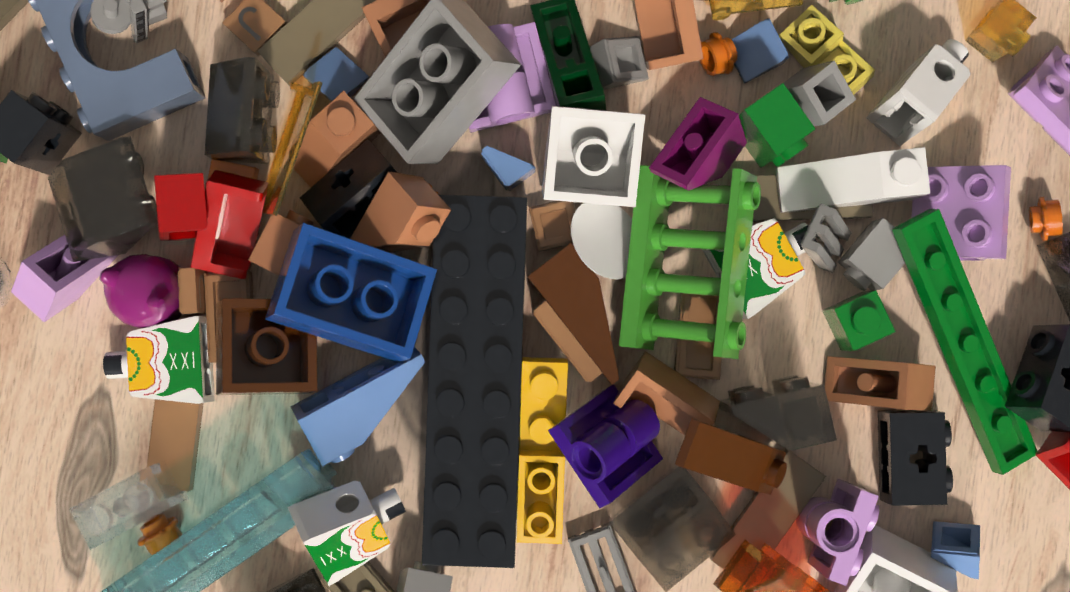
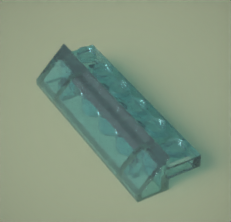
M310 448L301 452L101 592H201L293 528L295 523L288 507L336 488L331 481V478L337 475L336 471L330 463L322 466Z

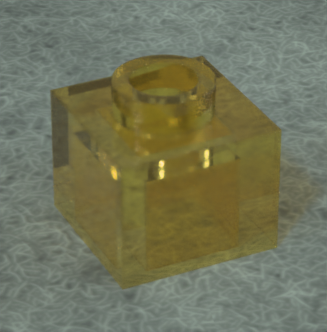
M1000 0L990 8L965 41L991 62L998 60L1006 54L1013 57L1030 39L1031 35L1026 31L1037 17L1015 0Z

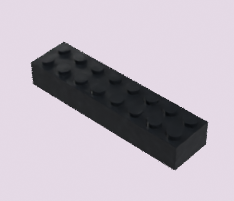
M439 195L450 207L451 211L441 226L440 232L433 240L432 268L437 269L431 292L422 565L515 568L527 197Z

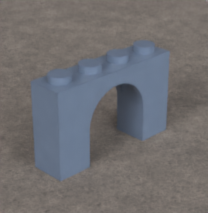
M28 0L32 8L36 12L40 11L46 25L41 27L43 37L50 49L59 54L63 63V67L59 68L60 76L71 93L75 92L81 104V107L77 109V114L88 133H93L110 141L205 99L189 59L177 49H173L126 70L110 71L99 68L89 53L86 41L87 26L91 18L90 9L94 0Z

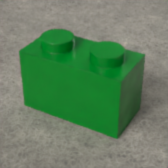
M784 83L744 109L739 115L747 140L745 147L760 168L770 161L774 163L776 168L809 146L804 137L815 130V127Z

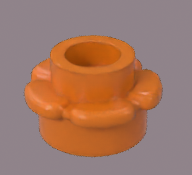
M718 32L711 33L708 40L701 42L704 59H701L700 63L705 72L710 76L719 73L728 75L733 71L734 63L738 57L735 44L728 37L722 38V35Z
M1039 197L1037 206L1029 207L1031 233H1040L1043 241H1048L1049 236L1062 235V211L1058 199L1045 201L1044 197Z
M164 513L153 517L140 527L143 536L138 539L137 544L139 546L145 545L151 555L168 548L182 536V532L177 526L178 519L176 517L166 518Z

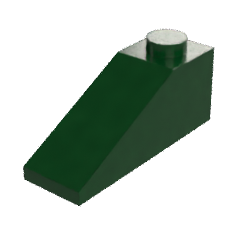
M549 0L530 5L556 106L607 111L603 87L575 0Z

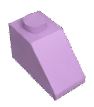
M88 219L23 260L11 292L43 322H46L78 300L100 276V272L116 259L121 253L122 248L91 219Z

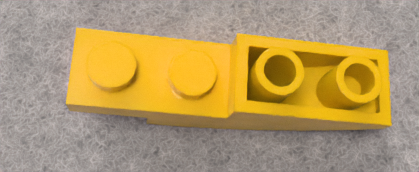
M522 357L517 543L562 544L565 456L548 430L566 417L568 358Z

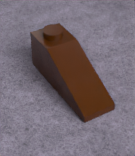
M570 243L532 272L528 279L602 371L608 382L613 385L619 380V374L600 281L597 275L584 264L577 254L575 247Z
M691 419L675 465L740 487L771 495L773 489L778 488L785 477L787 463L784 462V458L787 452L738 433Z

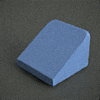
M769 18L731 39L735 44L738 55L734 65L744 84L784 64L789 58L788 52Z
M337 47L309 67L303 74L306 80L330 101H333L342 91H345L351 98L370 78Z
M489 146L482 149L481 155L483 160L506 191H511L535 173V166Z
M933 521L931 558L970 578L979 580L980 525Z

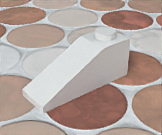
M925 147L880 151L776 168L780 213L816 210L820 204L837 208L909 201L930 194Z

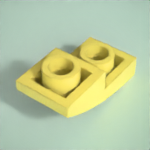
M813 5L779 34L782 43L803 68L835 61L853 95L874 77L875 69L843 41L844 33Z

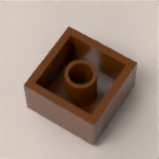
M222 298L216 304V395L309 394L317 392V336L266 320L265 317L271 299Z

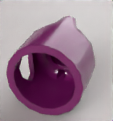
M137 254L129 255L112 267L105 268L100 272L99 280L104 285V295L110 311L124 324L139 328L178 320L182 315L179 312L178 271L181 267L167 258Z

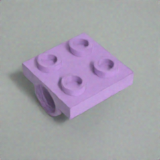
M535 22L515 27L512 24L488 26L521 63V66L470 125V133L551 113L552 106H556Z
M1056 45L1009 90L1008 95L1035 122H1039L1043 126L1042 129L1070 156V55L1065 54Z
M1007 165L928 167L930 194L912 200L911 218L928 209H940L960 261L1006 259L1011 167Z
M837 479L830 499L812 497L796 519L799 531L814 543L807 563L828 580L847 586L850 575L855 576L861 567L863 550L860 547L866 531H872L878 520L880 509L876 503L879 496L854 484ZM833 519L831 527L825 531L826 525Z

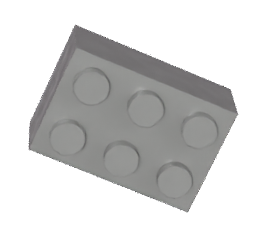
M430 0L354 97V100L407 164H438L518 70L521 63L465 1Z

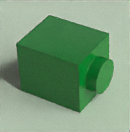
M876 290L860 292L822 310L841 351H855L896 332Z

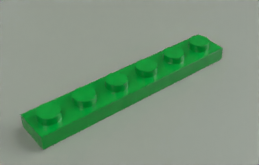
M928 209L894 227L892 232L991 471L1004 475L1036 456L1038 450L1026 421L1005 407L1012 386L940 209Z

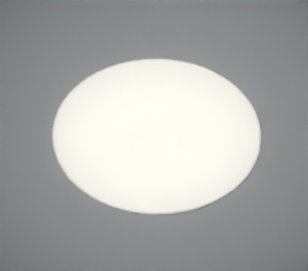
M583 203L577 208L571 221L572 242L581 260L593 272L609 279H622L626 277L632 218L621 207L615 205Z

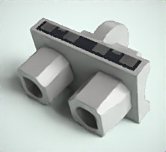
M94 0L91 4L90 14L92 22L97 29L108 34L121 33L131 24L132 37L135 43L148 39L149 25L167 19V12L163 4L167 0Z

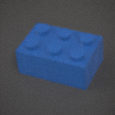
M302 223L293 231L265 319L398 362L411 359L437 269Z

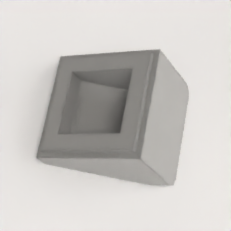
M640 36L607 38L590 46L603 90L649 79Z

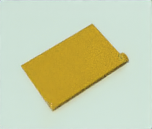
M320 81L306 87L291 82L289 89L296 92L266 180V182H269L263 214L278 215L322 86Z

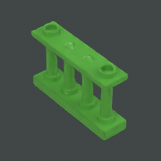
M640 165L636 207L633 208L619 346L654 350V343L658 337L714 343L713 357L738 359L739 350L743 349L746 341V325L742 322L753 213L754 210L758 209L761 200V188L757 182V176L743 169L733 168L731 186L702 185L688 191L651 173L650 166ZM673 202L729 204L726 232L671 229L667 224L669 206ZM668 247L724 250L721 278L665 274L662 269L664 251ZM663 292L719 296L716 324L660 319L658 315L659 296Z

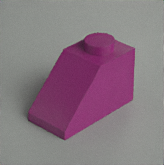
M699 97L649 167L651 173L688 191L723 178L747 143L738 113Z

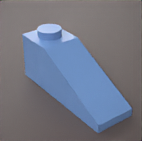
M415 347L411 359L396 362L382 357L291 406L297 421L322 466L330 462L338 463L347 459L354 453L355 448L364 444L425 363L422 354Z

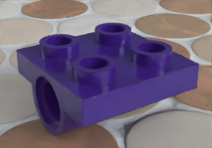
M614 384L602 390L548 430L599 508L613 502L663 460V457L652 442L660 431V423L656 413L648 404L640 400L634 399L625 402L622 408L613 404L618 393Z

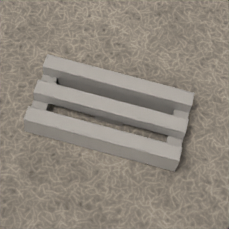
M820 204L802 239L801 247L819 268L834 273L837 265L831 256L833 254L841 257L844 248L838 240L841 238L848 241L851 231L836 209ZM815 238H817L820 241H823L824 247H822L820 243L815 242Z
M610 523L601 525L600 528L594 530H587L578 536L568 537V542L587 592L597 591L580 547L586 543L590 546L606 592H616L597 539L603 537L606 538L625 592H635Z

